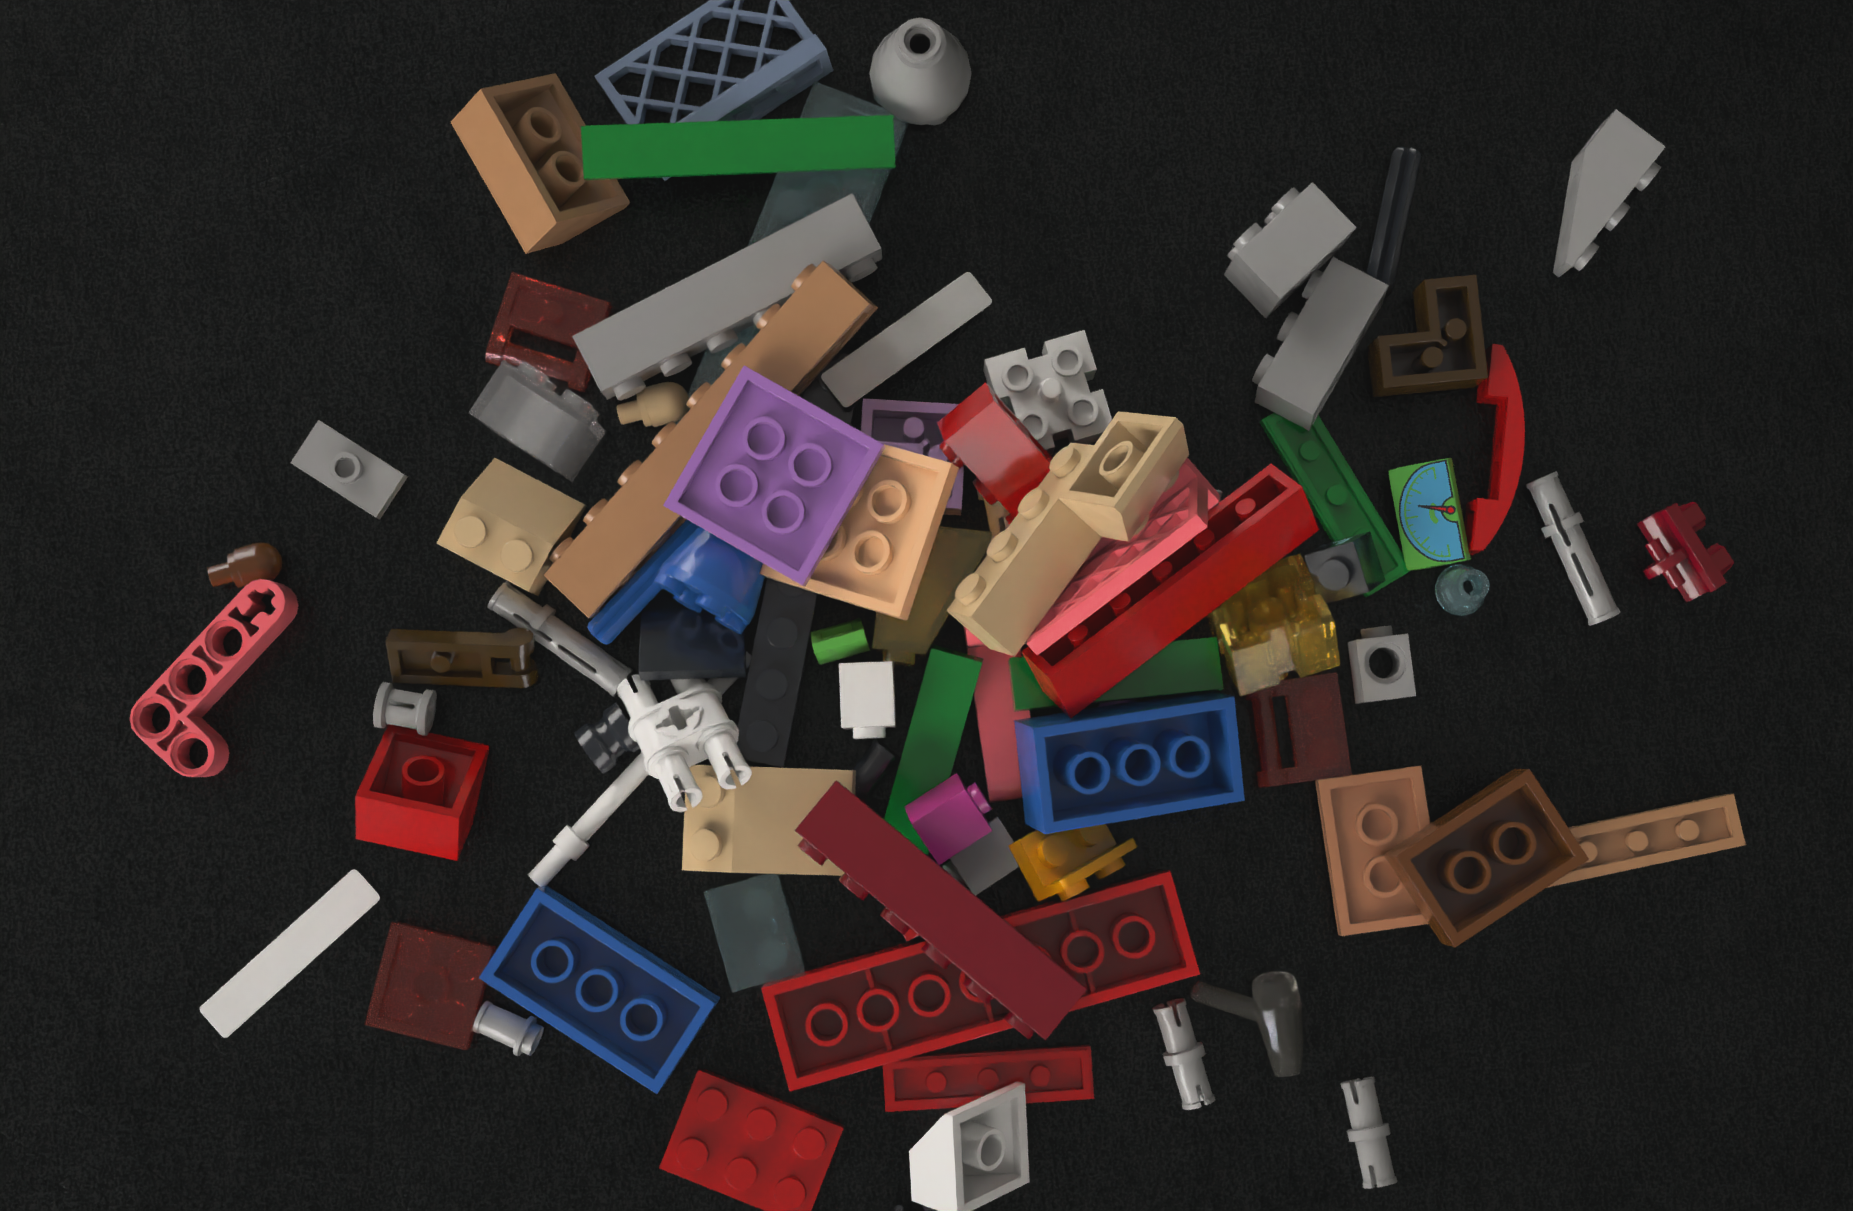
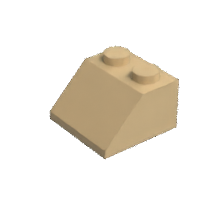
M1118 411L1058 496V499L1101 537L1129 542L1134 535L1138 534L1145 527L1149 520V512L1162 493L1174 485L1178 479L1180 467L1189 456L1183 424L1176 417Z
M494 458L461 496L437 544L539 596L547 581V578L543 575L553 565L549 560L550 555L565 539L571 536L586 505Z

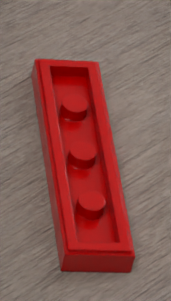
M1090 1044L916 1055L883 1065L885 1112L958 1108L1016 1081L1025 1083L1026 1103L1094 1099Z

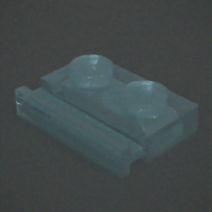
M761 874L704 891L732 993L805 972V965L779 874Z

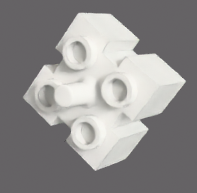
M1085 330L1045 341L1042 350L1043 356L1028 360L1025 348L985 359L983 370L990 388L1008 405V408L1050 455L1053 454L1055 448L1053 441L1068 437L1070 443L1090 444L1097 442L1112 421L1103 389L1090 393L1087 381L1093 379L1097 369Z

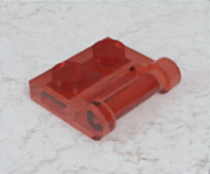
M512 272L488 342L485 361L498 366H502L504 362L566 381L568 382V388L585 392L591 378V372L579 349L574 362H570L510 343L513 330L517 329L578 348L572 336L607 319L612 305L610 302Z
M1337 673L1244 685L1246 700H1252L1261 772H1257L1259 788L1352 775ZM1285 695L1295 767L1282 769L1272 697Z

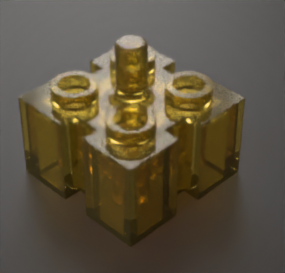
M1300 553L1280 559L1263 572L1262 575H1259L1207 615L1209 629L1212 636L1217 637L1220 654H1225L1227 669L1239 696L1279 685L1280 681L1288 676V671L1295 670L1301 678L1340 666L1335 621L1321 594H1315L1314 580Z

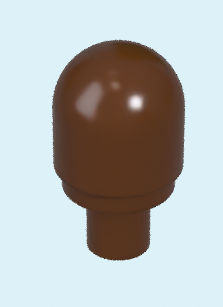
M262 542L234 549V552L227 555L228 562L208 567L207 571L213 587L234 582L238 588H241L259 579L274 580L281 572L282 557L274 546Z

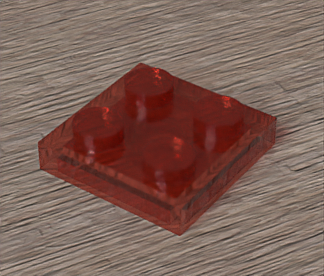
M397 921L391 922L365 1025L462 1050L469 1049L474 1034L472 1031L473 1024L480 1010L486 983L479 979V976L494 955L496 946Z

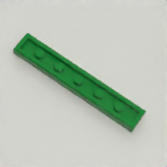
M893 115L581 126L584 180L894 169L896 167Z

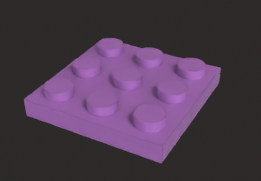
M744 365L663 506L805 587L884 451L885 445Z

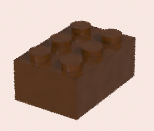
M1513 769L1383 854L1440 942L1454 948L1589 860L1530 769Z

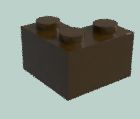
M1467 275L1424 280L1412 292L1417 332L1378 336L1367 347L1373 397L1475 388L1488 378L1477 276Z

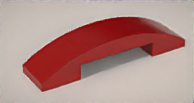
M1492 344L1485 349L1488 378L1480 383L1477 389L1476 403L1496 405L1488 499L1476 498L1466 504L1464 526L1470 555L1483 551L1502 525L1517 490L1524 456L1525 421L1521 391L1511 360L1504 346L1499 344Z

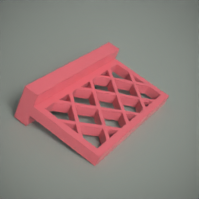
M1186 458L1179 469L1178 479L1170 489L1162 493L1149 512L1147 524L1138 534L1134 535L1129 542L1106 537L1100 539L1027 639V645L1036 655H1039L1208 527V510L1220 502L1219 493L1188 458Z

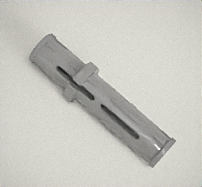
M1555 471L1526 484V486L1530 490L1546 525L1541 528L1545 538L1551 536L1568 578L1588 618L1589 626L1618 615L1620 610L1613 600L1600 567L1580 527V523L1584 520L1580 512L1574 513L1558 478L1559 475Z
M506 581L488 603V609L495 611L517 628L530 630L533 633L534 642L537 641L570 666L608 691L611 696L615 697L618 694L617 688L625 678L627 680L630 678L633 669L616 660L591 640L555 616L556 610L548 604L544 607L540 606L512 586L510 582Z

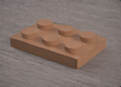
M1421 766L1315 780L1338 935L1346 936L1429 924L1383 855L1430 824Z

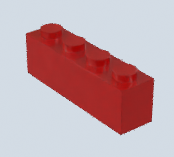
M985 382L937 422L944 439L939 444V447L952 464L959 469L966 465L977 478L972 482L990 505L993 506L999 501L1006 508L1009 514L1005 519L1010 525L1019 513L1018 507L1021 500L1031 490L1037 488L1049 473V465L1053 457Z

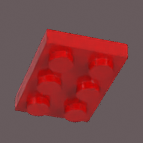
M699 1068L659 1169L764 1211H811L844 1125Z

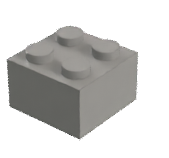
M1313 182L1301 193L1294 187L1290 189L1271 208L1272 212L1264 220L1267 225L1262 229L1257 223H1254L1233 244L1235 247L1227 255L1232 261L1224 275L1265 318L1307 281L1316 269L1322 267L1338 252L1357 228Z

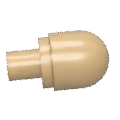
M663 382L648 386L637 393V400L617 405L618 417L622 425L643 420L646 427L651 425L658 427L671 421L677 422L686 415L689 409L686 405L689 396L681 385L674 382Z

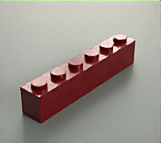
M836 780L794 830L803 837L797 845L803 852L821 866L829 859L844 872L839 881L861 900H864L870 893L885 906L880 915L903 935L910 928L927 941L921 948L924 953L945 970L953 963L967 974L968 977L963 982V985L984 1003L988 1004L994 997L1010 1010L1004 1019L1027 1039H1030L1036 1032L1046 1040L1087 990L1083 984L839 781Z

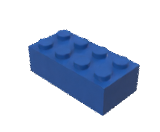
M1217 691L1191 693L1083 709L1071 719L1065 713H1057L1014 720L1025 824L1043 834L1245 801L1234 696Z
M547 885L538 887L479 976V979L656 1094L664 1087L720 1000V997Z

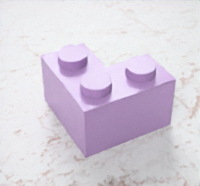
M863 399L861 432L882 444L950 462L939 447V444L944 439L937 422L959 404ZM964 466L958 470L944 511L945 515H961Z

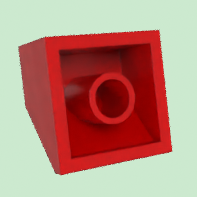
M388 724L355 796L356 839L458 861L473 824L489 754V745L429 733L428 736L419 735L415 729Z

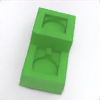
M861 618L810 632L813 650L819 665L870 651Z

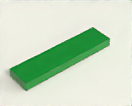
M1272 413L1262 419L1259 423L1295 482L1303 487L1311 509L1331 542L1371 532L1386 581L1370 592L1363 593L1364 596L1367 597L1410 572L1405 566L1403 553L1319 415L1309 431L1276 413Z
M1217 637L1172 641L1091 704L1222 690L1223 681ZM1024 656L1008 659L1014 712L1058 707L1042 691Z
M932 645L884 818L927 855L929 850L912 826L904 806L950 778L983 658L937 645Z

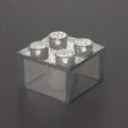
M503 360L468 413L496 434L573 482L606 432L596 421L600 413L594 410L590 403L568 389L564 391L562 396L553 392L557 386L548 380L549 377L522 360L518 368Z

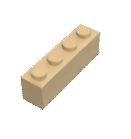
M1071 442L1069 446L1062 448L1053 457L1049 465V473L1037 488L1031 490L1021 500L1018 507L1019 513L1009 527L996 535L990 542L986 558L974 573L968 575L958 585L955 591L956 598L946 611L989 649L1016 656L1102 538L1058 499V496L1094 445Z

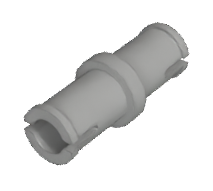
M1180 998L1167 1001V1007H1164L1163 1003L1153 1007V1011L1157 1016L1167 1050L1163 1053V1058L1166 1066H1172L1182 1099L1183 1109L1201 1108L1200 1101H1204L1205 1105L1213 1103L1215 1096L1211 1091L1201 1058L1206 1053L1203 1043L1196 1041L1186 1008V1000Z
M1365 1077L1363 1080L1358 1078L1340 1083L1344 1091L1352 1129L1347 1131L1349 1142H1355L1363 1177V1188L1365 1189L1374 1188L1376 1184L1378 1188L1397 1183L1386 1136L1390 1135L1391 1132L1389 1123H1383L1374 1077Z

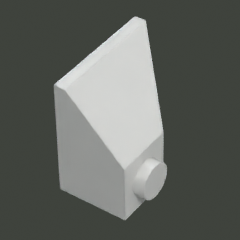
M1016 1081L944 1114L909 1151L911 1196L913 1202L938 1211H972L1030 1182L1025 1083Z

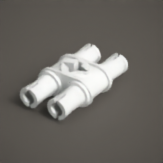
M639 674L632 675L638 689L637 693H633L627 678L619 684L617 693L631 718L628 726L629 735L638 743L645 758L644 768L650 776L659 779L668 798V804L673 811H687V807L681 797V792L686 793L692 808L701 801L703 797L702 791L697 786L689 767L706 759H709L717 775L718 783L724 789L736 788L730 775V770L735 771L741 786L750 779L752 775L751 768L746 763L737 745L739 729L732 720H729L721 704L722 695L720 691L713 685L708 684L705 679H671L677 695L661 703H658L649 680H641Z

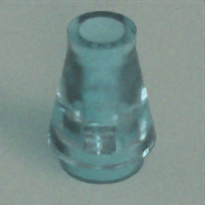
M1464 564L1452 565L1446 568L1439 575L1435 585V594L1439 604L1447 612L1454 615H1468L1478 610L1489 591L1487 576L1483 572ZM1469 580L1473 586L1470 595L1463 588L1464 581Z

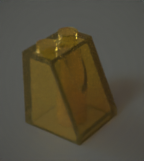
M939 526L908 620L905 621L876 612L873 650L877 654H883L884 662L892 661L893 665L915 667V658H927L932 645L935 644L951 617V614L946 610L956 598L955 591L958 585L968 575L974 573L987 556V548L991 542L992 532Z

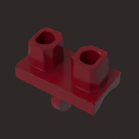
M1690 502L1681 506L1674 503L1637 523L1648 541L1645 547L1655 561L1642 571L1648 580L1663 574L1672 589L1678 588L1686 602L1704 593L1712 592L1727 583L1723 575L1734 564L1733 559L1724 546L1715 543L1705 548L1695 533L1706 525V517L1696 502Z

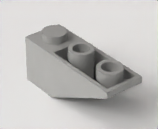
M1617 109L1599 126L1572 161L1553 273L1558 277L1562 276L1572 267L1580 271L1588 263L1599 248L1593 242L1594 238L1603 227L1611 231L1620 222L1630 208L1624 202L1634 187L1639 191H1643L1661 169V166L1654 161L1664 150L1665 146Z

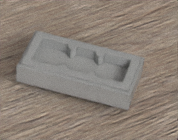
M320 420L317 421L290 462L378 519H381L408 478L405 474Z

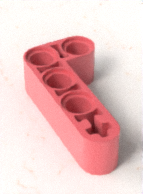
M259 579L247 584L139 698L131 709L130 723L133 731L180 775L187 777H209L218 774L226 766L229 758L228 745L223 737L202 717L293 621L298 610V601L294 592L284 584L270 580ZM264 595L273 596L271 603L276 609L272 614L263 612L266 608L265 603L262 601ZM243 616L254 619L249 623L243 620ZM232 629H238L242 635V647L236 654L229 656L224 650V638ZM201 667L206 674V685L202 691L194 694L189 688L188 677L192 670ZM164 705L170 713V723L164 731L159 732L153 726L152 718L155 710L159 706ZM201 740L207 746L208 757L204 765L198 768L191 762L189 754L192 745L196 741Z
M963 626L967 654L983 658L973 697L989 803L1022 799L1014 720L1030 718V711L1014 712L1008 665L1009 658L1021 657V650H1019L1016 656L991 650Z

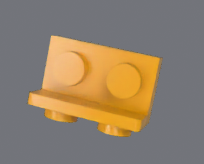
M1103 824L1043 834L1038 830H1034L1008 845L1039 902L1055 894L1059 895L1061 901H1065L1090 887L1085 878L1095 873L1099 880L1121 869L1126 865L1122 856L1137 848L1133 837L1116 844L1107 825Z

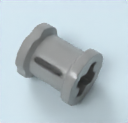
M382 682L374 704V727L384 729L387 724L414 728L417 729L419 735L428 736L436 712V691L426 689L421 694L394 689L392 683Z

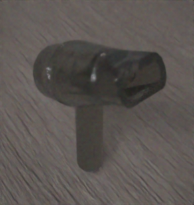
M1272 971L1258 976L1252 981L1253 998L1204 982H1196L1190 987V997L1195 1002L1258 1022L1275 1077L1300 1074L1303 1059L1302 1003L1300 1002L1301 998L1293 974Z

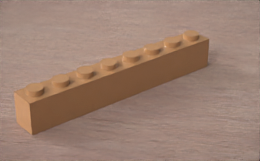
M822 261L817 267L814 264H810L796 277L791 285L795 290L791 297L782 307L776 303L763 314L756 325L760 330L759 333L747 346L740 343L725 357L721 364L725 371L712 385L708 382L704 383L692 394L686 404L690 408L688 413L678 424L671 421L661 429L652 441V445L656 449L643 463L637 460L622 473L617 481L622 487L609 502L604 498L589 510L583 519L587 526L575 540L572 537H568L552 552L549 560L553 565L543 576L588 618L595 617L687 520L663 505L743 366L745 365L800 396L877 310L878 307L832 265L825 261Z

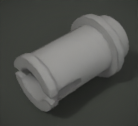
M486 1001L475 1018L472 1031L486 1035L513 1048V1054L516 1056H520L522 1053L531 1056L540 1042L544 1027L536 1024L537 1018L534 1016L525 1019L493 1005L492 1002Z

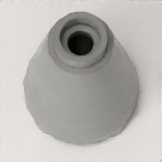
M925 18L910 19L884 37L873 54L870 68L873 95L877 103L887 113L893 115V117L901 122L916 125L941 124L946 121L949 115L957 111L968 94L971 79L968 54L954 35L932 20Z

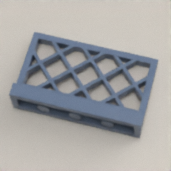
M709 0L596 74L595 78L626 124H644L647 110L672 113L670 123L759 120L833 71L827 49L817 35L812 34L789 0H770L767 14L742 10L744 0ZM778 7L785 15V17L777 15ZM713 17L730 20L725 42L700 38L703 24ZM739 21L765 25L760 47L734 43ZM774 27L794 29L802 39V41L787 51L769 48ZM671 45L688 47L683 69L658 66L661 51ZM697 49L722 53L717 75L692 71ZM731 55L757 58L754 72L744 79L728 77L727 72ZM628 73L645 75L640 97L619 94L613 83ZM655 77L680 80L675 103L650 99ZM689 82L714 85L712 99L701 107L685 105ZM628 107L637 108L635 117ZM662 177V178H663L664 181H666V180H668V179L671 178V177Z

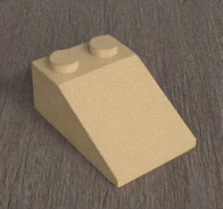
M693 765L689 767L697 786L702 791L703 797L699 804L692 808L685 793L687 811H684L682 870L836 876L844 874L829 859L821 866L797 846L803 837L794 830L836 780L855 794L856 770L750 767L752 775L742 786L735 771L730 770V775L736 788L724 789L719 785L712 765Z

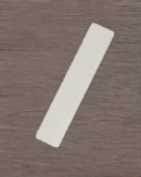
M966 272L825 371L821 378L842 406L849 407L991 305L992 299L970 272Z
M351 870L201 1005L200 1012L222 1037H229L380 900V895L357 870Z

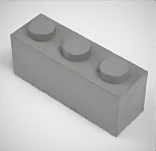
M1334 257L1324 272L1316 269L1302 293V297L1308 299L1299 315L1291 311L1279 331L1277 339L1283 343L1275 357L1266 354L1253 376L1252 382L1258 384L1255 403L1309 431L1382 306L1388 285Z

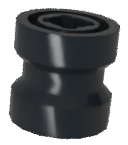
M618 702L604 710L601 720L595 724L586 723L574 732L583 750L603 774L618 765L619 757L625 752H636L640 749L638 743L630 737L628 732L631 718Z

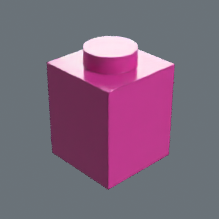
M957 773L904 806L912 826L939 865L992 832L984 815L992 810L990 804L976 783L966 787Z

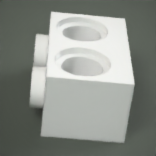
M893 662L839 663L841 728L845 730L853 729V738L855 739L886 738V728H896Z

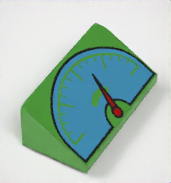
M1452 458L1389 470V480L1407 570L1429 569L1471 560Z

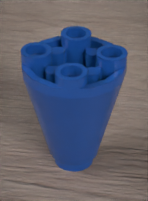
M698 527L662 563L653 582L674 594L673 599L697 613H701L705 609L716 615L715 620L738 634H742L755 615L765 576L760 574L762 562L705 529Z

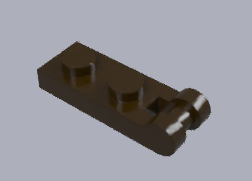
M514 628L505 633L391 629L386 639L392 683L526 688L538 681L537 663L531 659V654L535 650L534 636L530 630L527 631L525 628ZM497 658H510V662H497Z

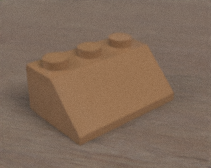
M556 73L482 88L451 121L453 128L526 254L563 244L625 209L630 204L617 179L584 180L581 126L586 125Z

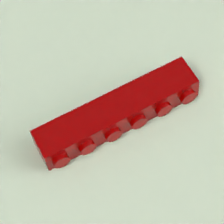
M1273 464L1268 465L1208 511L1207 528L1039 655H1036L1029 646L1021 651L1042 691L1071 719L1315 534L1319 528L1303 487Z

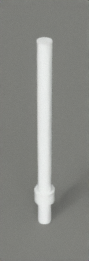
M746 651L747 669L750 665L751 655ZM709 678L707 683L716 687L721 695H723L737 678ZM642 752L572 828L566 825L553 839L556 845L528 874L540 887L547 885L570 859L576 861L590 846L587 842L590 837L649 775L644 768L645 758Z

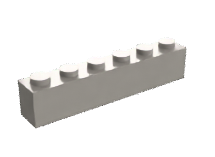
M852 193L572 337L601 393L607 400L614 396L618 400H624L641 392L646 387L644 381L660 372H663L664 376L668 377L686 369L692 364L690 357L709 348L711 353H716L733 345L739 339L737 333L754 324L756 326L759 319L770 307L776 303L781 307L795 292L791 287L792 283L808 265L814 264L817 267L822 261H825L837 269L845 278L847 277L850 282H855L870 275L877 269L875 263L882 259V250Z

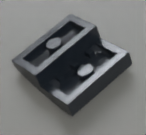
M660 590L643 608L638 671L641 680L746 677L748 625L742 634H738L715 620L716 615L705 609L701 613H697L673 599L674 594L667 590Z

